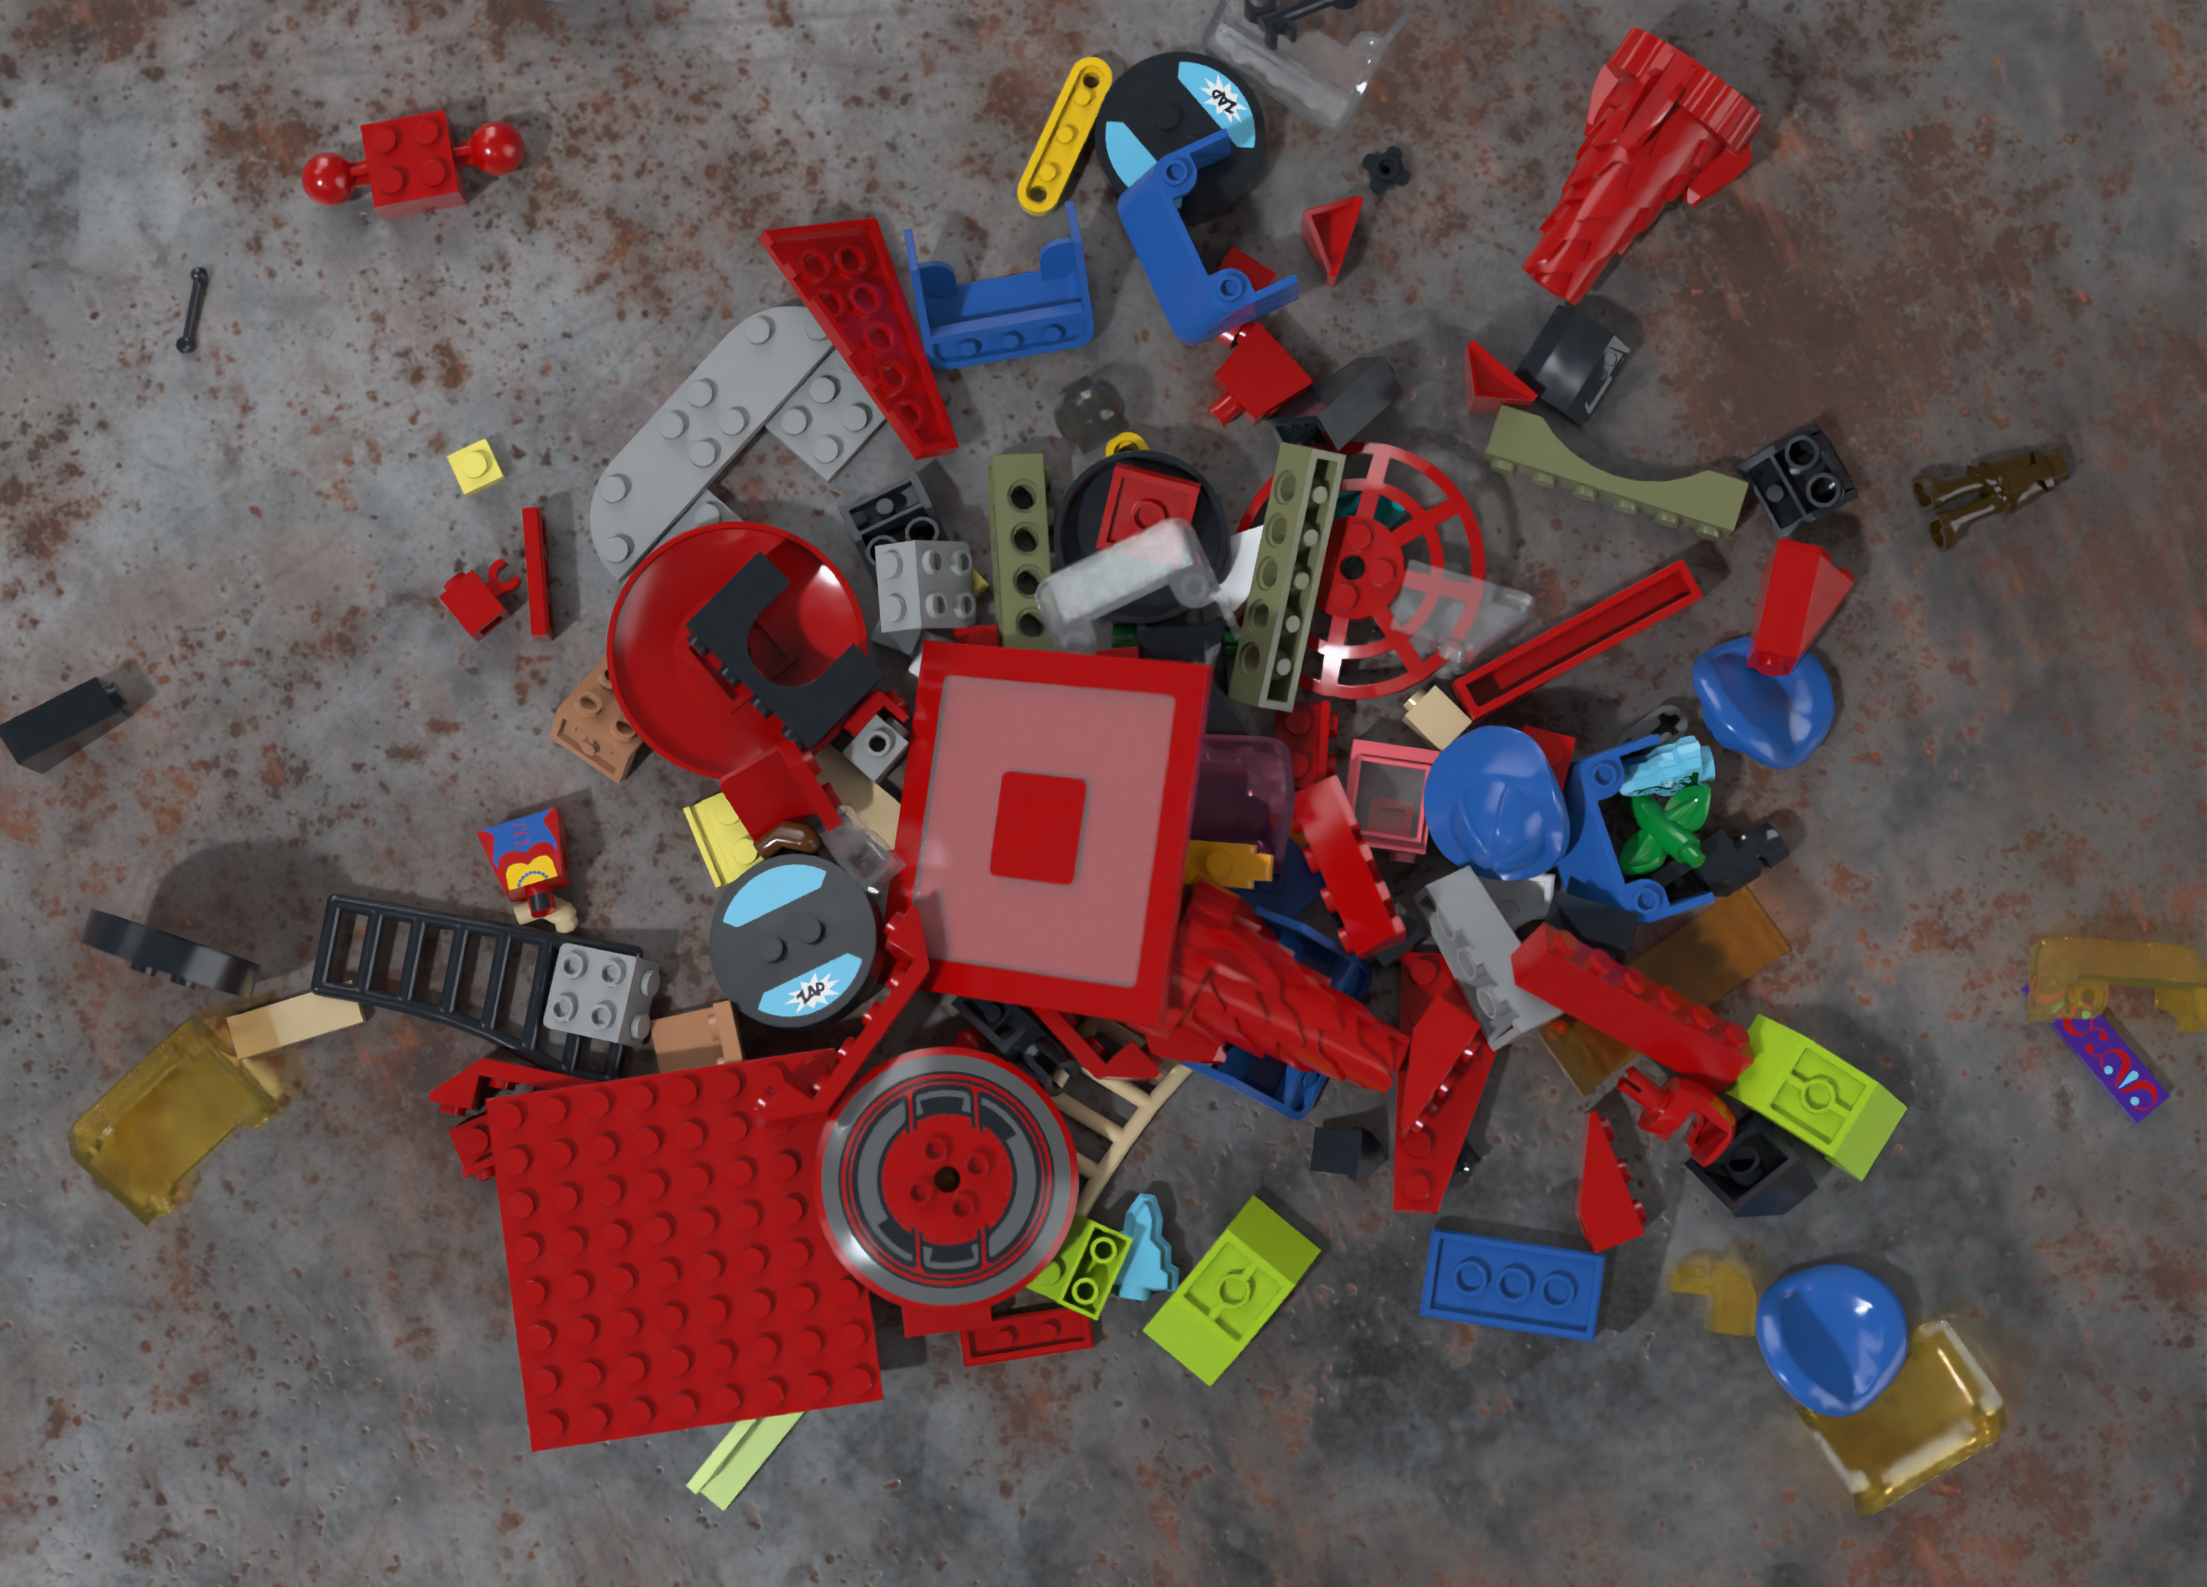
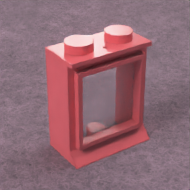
M1358 739L1353 740L1350 749L1345 794L1371 853L1389 854L1388 861L1401 864H1414L1415 858L1423 859L1426 855L1429 828L1424 813V788L1429 771L1434 761L1440 755V751Z

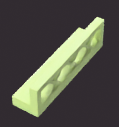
M804 1412L738 1421L686 1486L695 1494L701 1492L720 1509L725 1511Z

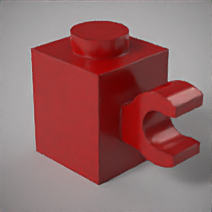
M503 558L496 560L490 566L486 584L473 570L467 574L460 572L446 582L443 587L446 591L439 596L460 624L477 642L481 641L511 616L499 600L506 594L516 591L522 584L521 579L517 575L509 582H500L499 574L508 566Z

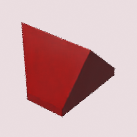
M1352 196L1303 210L1300 234L1325 284L1335 287L1364 201L1362 197Z
M1472 339L1467 345L1464 352V369L1468 414L1498 412L1501 404L1519 410H1528L1534 404L1538 395L1475 340Z

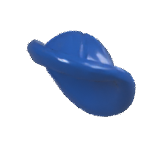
M1751 636L1720 644L1699 655L1692 666L1691 681L1693 689L1702 703L1704 724L1714 741L1731 751L1747 754L1756 762L1773 770H1786L1799 766L1811 757L1828 734L1835 713L1834 694L1830 679L1821 662L1811 652L1807 650L1789 676L1780 675L1775 677L1763 675L1756 669L1746 667Z
M1483 726L1454 740L1434 761L1424 788V813L1432 839L1447 859L1461 869L1470 865L1476 875L1487 879L1517 881L1540 876L1552 869L1563 858L1570 840V820L1562 791L1543 750L1533 738L1510 727Z
M1830 1263L1811 1267L1781 1278L1764 1292L1759 1301L1755 1318V1329L1761 1353L1772 1374L1783 1388L1796 1401L1811 1411L1832 1417H1846L1856 1414L1874 1403L1892 1384L1903 1368L1909 1347L1908 1323L1903 1306L1898 1296L1887 1284L1864 1269L1842 1263Z

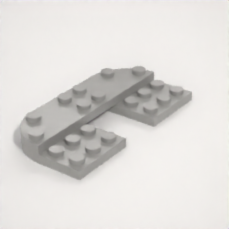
M776 307L754 314L738 324L603 472L591 502V535L602 563L623 587L630 575L648 555L677 535L713 523L744 522L712 494L707 487L762 427L766 428L815 473L830 484L887 421L807 307Z

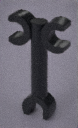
M1244 0V17L1250 23L1257 24L1263 33L1265 32V45L1271 50H1276L1278 45L1277 35L1279 34L1288 37L1291 43L1296 42L1297 25L1294 22L1295 20L1331 6L1336 9L1349 10L1357 5L1358 0H1299L1276 9V0H1263V7L1253 5L1251 0Z

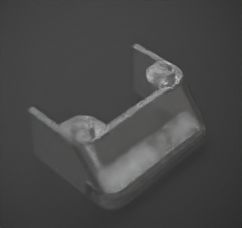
M1219 0L1203 34L1202 45L1209 57L1226 64L1245 81L1326 131H1339L1351 120L1388 64L1414 13L1406 9L1384 36L1373 31L1358 33L1351 40L1347 48L1302 19H1297L1294 21L1297 25L1296 42L1291 43L1288 37L1279 34L1277 35V49L1271 50L1265 45V32L1263 33L1257 24L1250 23L1244 17V0ZM1251 0L1253 5L1263 7V0ZM1276 0V9L1281 8L1277 4L1279 0Z
M1181 517L1166 518L1045 576L1039 582L1036 589V604L1055 652L1094 655L1097 649V636L1090 621L1168 584L1176 599L1186 607L1200 608L1217 601L1235 640L1243 636L1237 616L1194 527L1189 521Z
M1410 560L1401 593L1391 609L1394 617L1390 629L1412 635L1413 637L1409 641L1423 662L1440 648L1438 655L1449 661L1433 675L1452 680L1454 673H1465L1519 637L1533 617L1537 599L1517 590ZM1394 649L1385 653L1399 658Z

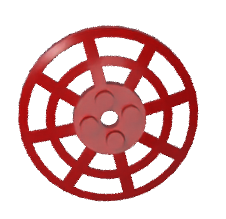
M1360 441L1346 443L1339 451H1333L1343 455L1369 454L1373 455L1366 479H1341L1339 493L1361 491L1362 495L1356 516H1345L1332 521L1315 602L1320 609L1332 616L1328 641L1321 640L1309 633L1306 644L1307 647L1314 651L1325 654L1321 681L1300 673L1298 686L1307 691L1329 698L1345 700L1379 699L1403 692L1427 680L1446 665L1464 644L1476 623L1484 599L1487 577L1486 549L1479 523L1468 501L1455 484L1433 464L1410 451L1387 444ZM1394 459L1403 462L1422 472L1441 488L1448 497V500L1425 512L1421 505L1407 493L1384 483L1390 460ZM1274 475L1253 497L1240 520L1236 534L1250 529L1251 523L1260 507L1270 496ZM1380 495L1401 505L1414 519L1393 532L1383 524L1373 520ZM1456 515H1459L1465 527L1470 546V585L1444 579V551L1440 536L1435 527ZM1422 534L1426 538L1430 552V575L1408 571L1405 553L1402 546ZM1351 557H1360L1365 562V572L1357 580H1347L1343 574V565ZM1403 588L1425 592V597L1416 613L1403 627H1400L1389 607L1397 600ZM1440 596L1465 602L1462 614L1450 636L1433 655L1423 662L1409 639L1428 621ZM1245 612L1238 618L1241 627L1243 626ZM1374 618L1386 638L1366 645H1345L1350 621H1363ZM1394 649L1408 672L1396 678L1376 684L1356 686L1338 684L1342 659L1371 658Z

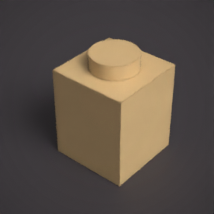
M1436 685L1428 693L1420 688L1403 705L1409 712L1402 721L1431 750L1440 751V753L1472 723V720Z

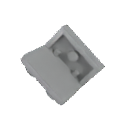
M913 540L875 546L881 633L925 628H966L967 626L975 625L976 602L972 579L973 562L967 542Z
M570 943L563 944L560 947L543 1019L544 1025L554 1030L641 1048L643 1039L647 1036L650 1029L649 1012L652 999L660 985V964L634 956Z

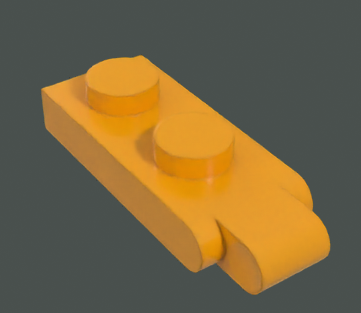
M1189 840L1183 884H1189L1199 874L1223 887L1254 889L1255 881L1272 882L1274 855L1257 854V845Z

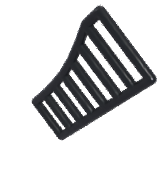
M334 893L327 899L310 988L316 996L366 1004L445 1024L486 1040L544 1071L605 1082L621 1079L627 1045L609 1042L604 1072L578 1068L584 1040L582 1035L567 1032L562 1061L538 1049L556 949L560 950L563 944L570 943L642 959L643 950L640 946ZM343 912L368 916L355 985L330 980ZM385 920L411 924L398 994L372 988ZM428 927L454 931L440 1005L415 998ZM471 934L496 938L481 1020L457 1011ZM513 942L539 946L522 1040L498 1028Z

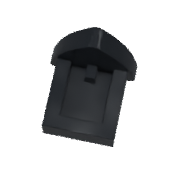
M1315 1127L1311 1171L1347 1175L1348 1180L1359 1181L1372 1175L1385 1161V1153L1379 1141L1371 1132L1363 1127H1354L1352 1131Z

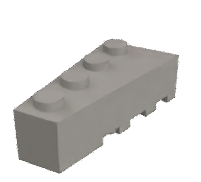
M1470 865L1426 885L1413 896L1475 1019L1481 1024L1480 1028L1493 1052L1537 1031L1564 1013V1011L1515 986L1510 956L1522 944L1487 893L1484 882L1474 873Z

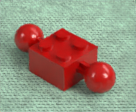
M445 110L360 125L366 160L350 163L349 160L340 154L333 152L320 153L306 163L302 171L301 180L306 195L314 203L323 207L340 206L352 197L356 188L370 185L374 208L383 220L467 205L461 168L477 166L481 171L489 175H507L513 172L522 162L525 147L522 136L517 129L502 121L487 122L476 129L471 140L456 143L452 121Z

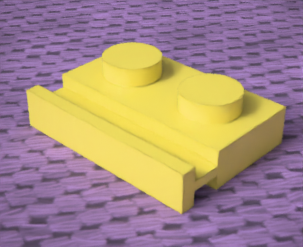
M723 792L702 800L693 806L683 808L717 889L734 882L748 869L765 861L756 851L753 839Z

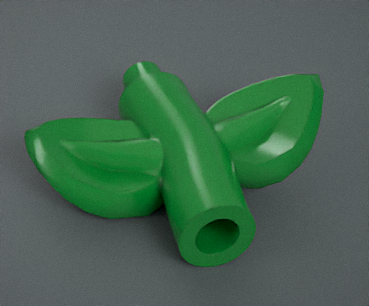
M1694 784L1679 790L1669 799L1665 809L1653 794L1627 796L1624 808L1633 817L1641 830L1630 837L1621 849L1618 864L1622 875H1636L1654 871L1663 865L1668 854L1679 863L1687 862L1692 868H1698L1705 862L1706 856L1699 850L1701 846L1700 840L1692 833L1701 829L1709 813L1711 788L1707 784Z

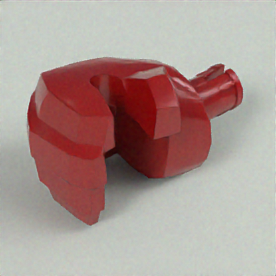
M1630 1066L1625 1070V1073L1629 1075L1628 1079L1621 1075L1617 1081L1616 1088L1619 1091L1624 1092L1644 1107L1638 1120V1128L1653 1133L1655 1137L1668 1141L1672 1133L1681 1126L1690 1114H1694L1695 1118L1691 1121L1684 1140L1691 1149L1692 1158L1703 1167L1713 1163L1733 1142L1736 1129L1734 1112L1719 1096L1704 1085L1686 1078L1672 1077L1659 1087L1634 1066Z

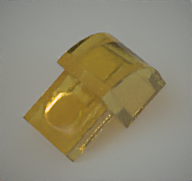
M1711 1261L1709 1278L1704 1277V1268L1679 1265L1677 1274L1665 1273V1291L1707 1296L1704 1331L1754 1337L1757 1312L1756 1295L1750 1281L1740 1270L1724 1262Z

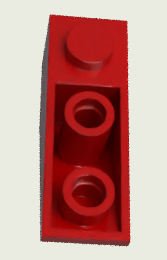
M1438 995L1412 1030V1039L1408 1045L1398 1136L1403 1140L1410 1130L1417 1134L1420 1132L1432 1114V1111L1426 1108L1435 1094L1441 1098L1445 1096L1457 1078L1456 1075L1451 1073L1452 1069L1459 1059L1467 1063L1482 1042L1475 1037L1481 1024Z
M1597 1110L1585 1113L1575 1203V1214L1592 1253L1600 1252L1644 1235L1645 1232L1642 1224L1647 1223V1217L1638 1198L1632 1200L1625 1183L1630 1182L1631 1177L1625 1161L1622 1157L1615 1159L1609 1142L1615 1140L1611 1125L1606 1116L1599 1118Z

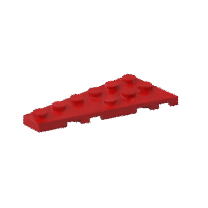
M876 217L764 230L758 238L914 459L919 460L953 454L959 448Z
M1410 952L1400 960L1398 1029L1411 1035L1412 1030L1437 995L1477 1021L1442 954ZM1481 1028L1475 1037L1482 1042L1467 1063L1459 1059L1452 1069L1451 1073L1456 1075L1457 1078L1443 1098L1435 1094L1426 1108L1432 1111V1114L1418 1134L1410 1130L1403 1140L1398 1136L1407 1048L1402 1064L1396 1074L1392 1213L1436 1215L1498 1051H1492Z

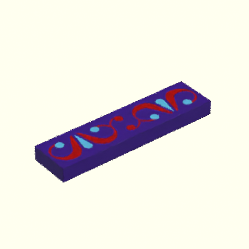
M2056 961L2048 965L2020 989L2023 995L2133 1124H2138L2170 1097L2167 1091Z

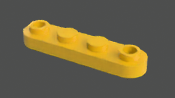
M1086 57L1079 60L1073 66L1018 184L1017 195L1019 204L1026 213L1032 216H1045L1056 209L1096 124L1101 103L1112 86L1111 69L1105 61L1099 58ZM1088 77H1095L1099 80V84L1095 88H1088L1083 82ZM1035 190H1043L1046 192L1047 197L1041 202H1036L1031 198V194Z

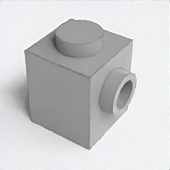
M875 715L842 752V755L867 775L873 783L879 784L908 752L910 744L904 738L909 732L891 716L886 721H883L878 715Z

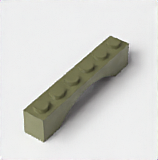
M1501 404L1497 412L1482 459L1484 462L1491 463L1490 469L1497 473L1514 476L1516 471L1532 476L1531 482L1538 486L1555 489L1557 484L1572 489V495L1579 499L1596 502L1598 497L1613 502V508L1620 512L1637 515L1638 511L1654 515V521L1658 524L1671 528H1678L1679 524L1695 528L1697 536L1712 541H1720L1721 537L1727 539L1734 532L1749 484L1748 482L1711 470L1668 481H1637L1614 476L1591 466L1572 453L1554 435L1543 417Z

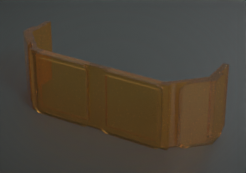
M1744 885L1690 921L1627 967L1638 969L1646 978L1661 986L1673 988L1681 997L1696 1005L1702 1004L1708 1007L1747 978L1793 950L1750 888ZM1566 1012L1535 1032L1581 1097L1595 1091V1087L1641 1054L1636 1049Z

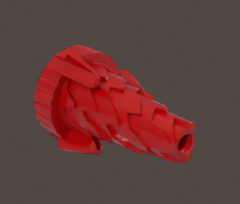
M1636 27L1631 28L1607 64H1604L1599 71L1592 90L1584 135L1587 138L1582 143L1575 157L1577 164L1562 188L1561 199L1538 231L1543 236L1520 269L1556 297L1568 301L1572 305L1577 304L1590 290L1614 254L1617 252L1622 256L1637 233L1646 230L1656 220L1668 201L1674 202L1683 193V201L1695 208L1702 200L1714 195L1749 166L1752 161L1749 143L1760 129L1759 123L1762 121V115L1738 91L1696 60L1645 30Z
M1197 874L1188 884L1181 898L1164 1027L1127 1022V1026L1144 1034L1150 1052L1159 1057L1192 1063H1213L1222 1066L1227 1058V1052L1224 1047L1227 1041L1260 1059L1266 1053L1299 1071L1310 1073L1314 1070L1341 1083L1346 1080L1365 1089L1386 1093L1393 1084L1394 1077L1402 1064L1412 1039L1411 1035L1374 1017L1360 1002L1329 986L1332 981L1331 978L1294 960L1295 952L1280 945L1279 940L1263 920L1253 913L1254 909L1238 894Z

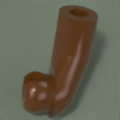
M783 821L756 840L753 845L759 855L764 860H767L783 847L799 850L801 854L812 855L819 849L820 839L815 835V830L809 825Z

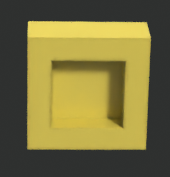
M486 438L447 456L466 497L505 480V476Z

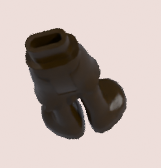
M2058 448L2043 453L2036 449L2030 453L2011 455L1993 461H1980L1978 466L1967 465L1966 475L1943 481L1929 474H1920L1912 478L1911 488L1918 507L1926 513L1975 492H1979L1983 497L1963 506L1933 514L1928 518L1927 528L1929 536L1936 549L1942 553L1956 546L1960 533L1965 527L1997 513L2003 517L2009 513H2016L2022 507L2040 498L2044 493L2054 491L2055 484L2069 479V472Z

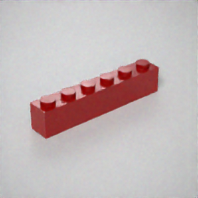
M1683 559L1453 681L1449 689L1462 712L1472 720L1471 726L1696 605L1704 596Z
M1543 923L1510 956L1515 986L1719 1094L1754 1062L1750 1037L1741 1025L1735 1022L1730 1023L1713 1014L1706 1006L1702 1004L1696 1005L1681 997L1669 986H1661L1646 978L1638 969L1628 968L1611 959L1604 951L1592 949L1578 941L1567 931H1559Z

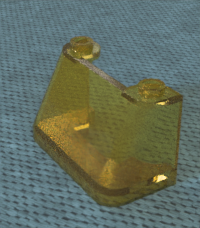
M2050 936L2037 941L2031 950L2027 1022L2054 1023L2055 1020L2062 1019L2084 1020L2095 1018L2106 1008L2109 985L2155 989L2154 1009L2166 1011L2173 1017L2176 1022L2174 1033H2207V962L2192 947L2177 944Z
M193 1015L178 1025L74 1122L67 1134L70 1156L147 1226L155 1217L161 1219L173 1209L177 1202L174 1198L177 1191L176 1184L236 1128L241 1127L243 1130H247L253 1127L254 1129H259L266 1124L274 1113L273 1108L276 1106V1103L268 1091L198 1016Z
M1946 1319L1936 1324L1933 1322L1926 1323L1913 1332L1911 1335L1913 1341L1909 1345V1354L1899 1375L1879 1398L1864 1410L1846 1417H1832L1811 1411L1800 1403L1794 1408L1797 1419L1858 1518L1868 1517L1989 1446L2007 1430L2006 1403Z

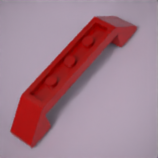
M911 905L904 915L897 911L883 931L888 936L884 950L909 966V969L907 970L901 966L887 985V988L892 992L883 1004L875 1001L861 1021V1023L866 1025V1028L856 1040L849 1036L835 1056V1058L841 1061L831 1075L824 1071L809 1092L815 1098L811 1100L784 1080L776 1090L769 1086L754 1107L759 1111L756 1118L757 1126L762 1129L826 1119L927 980L930 967L920 911L917 907Z
M1030 1007L1097 1080L1159 1082L1165 1077L1158 1069L1164 1061L1159 1056L1150 1052L1147 1043L1139 1048L1131 1040L1110 1061L1105 1063L1103 1059L1109 1053L1092 1035L1084 1040L1073 1027L1079 1021L1072 1013Z
M482 1058L431 1091L429 1101L441 1103L439 1112L465 1117L466 1109L479 1110L486 1077H491L489 1083L491 1087L515 1091L516 1084L520 1083L533 1086L532 1092L598 1082Z

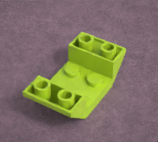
M1757 1014L1747 1030L1754 1062L1721 1093L1748 1111L1755 1110L1823 1153L1825 1160L1862 1182L1904 1115L1907 1107L1880 1083L1806 1036L1761 1014Z
M1252 1195L1226 1227V1230L1142 1331L1208 1386H1211L1242 1352L1290 1293L1321 1250L1255 1195Z
M1074 1213L1070 1229L1057 1254L1048 1266L1026 1287L1057 1301L1059 1304L1098 1320L1133 1239Z

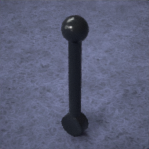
M195 267L190 273L193 285L183 336L176 342L177 350L183 354H190L195 348L194 341L191 339L201 284L207 279V271L203 267Z

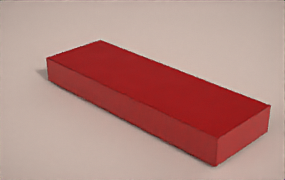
M538 507L522 508L531 636L538 642L553 641L555 636L546 518Z
M1068 1307L992 1318L993 1326L959 1331L964 1368L1094 1348L1090 1317Z

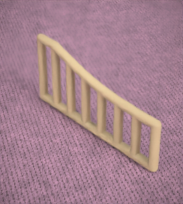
M1086 1015L1077 1029L1078 1034L1084 1040L1090 1035L1094 1036L1097 1031L1122 1047H1125L1131 1040L1139 1048L1147 1043L1145 1039L1107 1018ZM1066 1047L1065 1052L1080 1065L1081 1073L1138 1106V1109L1124 1128L1064 1092L1057 1097H1050L1060 1111L1113 1142L1099 1164L1076 1151L1079 1173L1089 1180L1077 1198L1075 1213L1084 1217L1088 1216L1108 1180L1158 1109L1186 1078L1194 1072L1182 1065V1061L1160 1057L1164 1062L1158 1068L1166 1072L1167 1075L1151 1093H1148L1130 1081L1097 1080ZM1057 1064L1050 1074L1061 1088H1063L1069 1078V1075Z

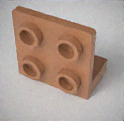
M604 656L558 707L548 737L620 784L629 773L636 751L644 741L627 722L617 703L608 674L607 656Z
M731 1000L714 1003L713 1007L650 1022L660 1073L747 1061L737 1010Z

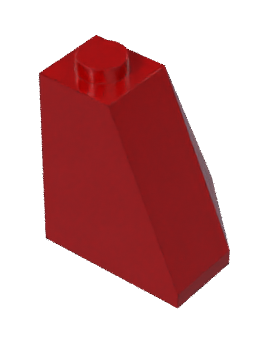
M1782 538L1778 539L1760 576L1746 661L1747 668L1756 669L1759 673L1766 676H1789L1844 602L1854 583V575L1846 568L1836 569L1830 563L1831 555L1822 547Z

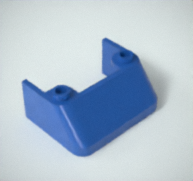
M1226 128L1162 157L1121 194L1117 204L1122 225L1174 336L1183 344L1191 346L1202 344L1299 299V285L1295 274L1257 292H1254L1247 276L1236 269H1223L1208 276L1174 204L1175 200L1189 194L1193 190L1197 182L1198 170L1232 155L1230 138Z
M1073 201L1065 202L1070 237L1050 241L1041 249L1039 253L1041 270L957 285L954 270L950 265L942 261L918 263L912 229L903 230L924 350L930 365L940 370H951L1077 348L1087 344L1092 339L1095 327L1082 240Z
M1648 734L1570 761L1562 791L1570 820V840L1565 855L1556 864L1565 894L1639 914L1637 926L1715 901L1713 893L1704 890L1668 901L1663 887L1650 879H1639L1625 884L1597 801L1615 795L1624 783L1625 774L1619 756L1660 743L1658 734Z
M1256 906L1253 913L1277 927L1274 933L1275 937L1281 943L1280 945L1295 952L1294 960L1331 978L1332 981L1329 986L1362 1004L1372 981V968L1364 959L1359 961L1357 955L1352 952L1347 954L1344 947L1308 925ZM1233 1044L1224 1046L1227 1058L1222 1066L1212 1063L1211 1067L1202 1063L1186 1061L1181 1063L1217 1084L1293 1120L1302 1119L1311 1111L1327 1078L1314 1070L1310 1073L1299 1071L1266 1053L1260 1059Z

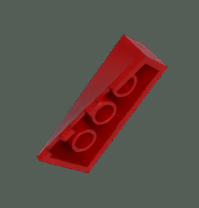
M1334 775L1288 795L1293 807L1286 809L1285 812L1294 833L1303 831L1309 847L1302 849L1312 874L1321 871L1327 886L1319 889L1329 914L1338 911L1344 927L1337 929V933L1346 953L1355 951L1360 961L1407 941L1404 925L1400 916H1397L1395 912L1396 909L1389 891L1378 873L1373 855L1361 834L1360 826L1338 776Z

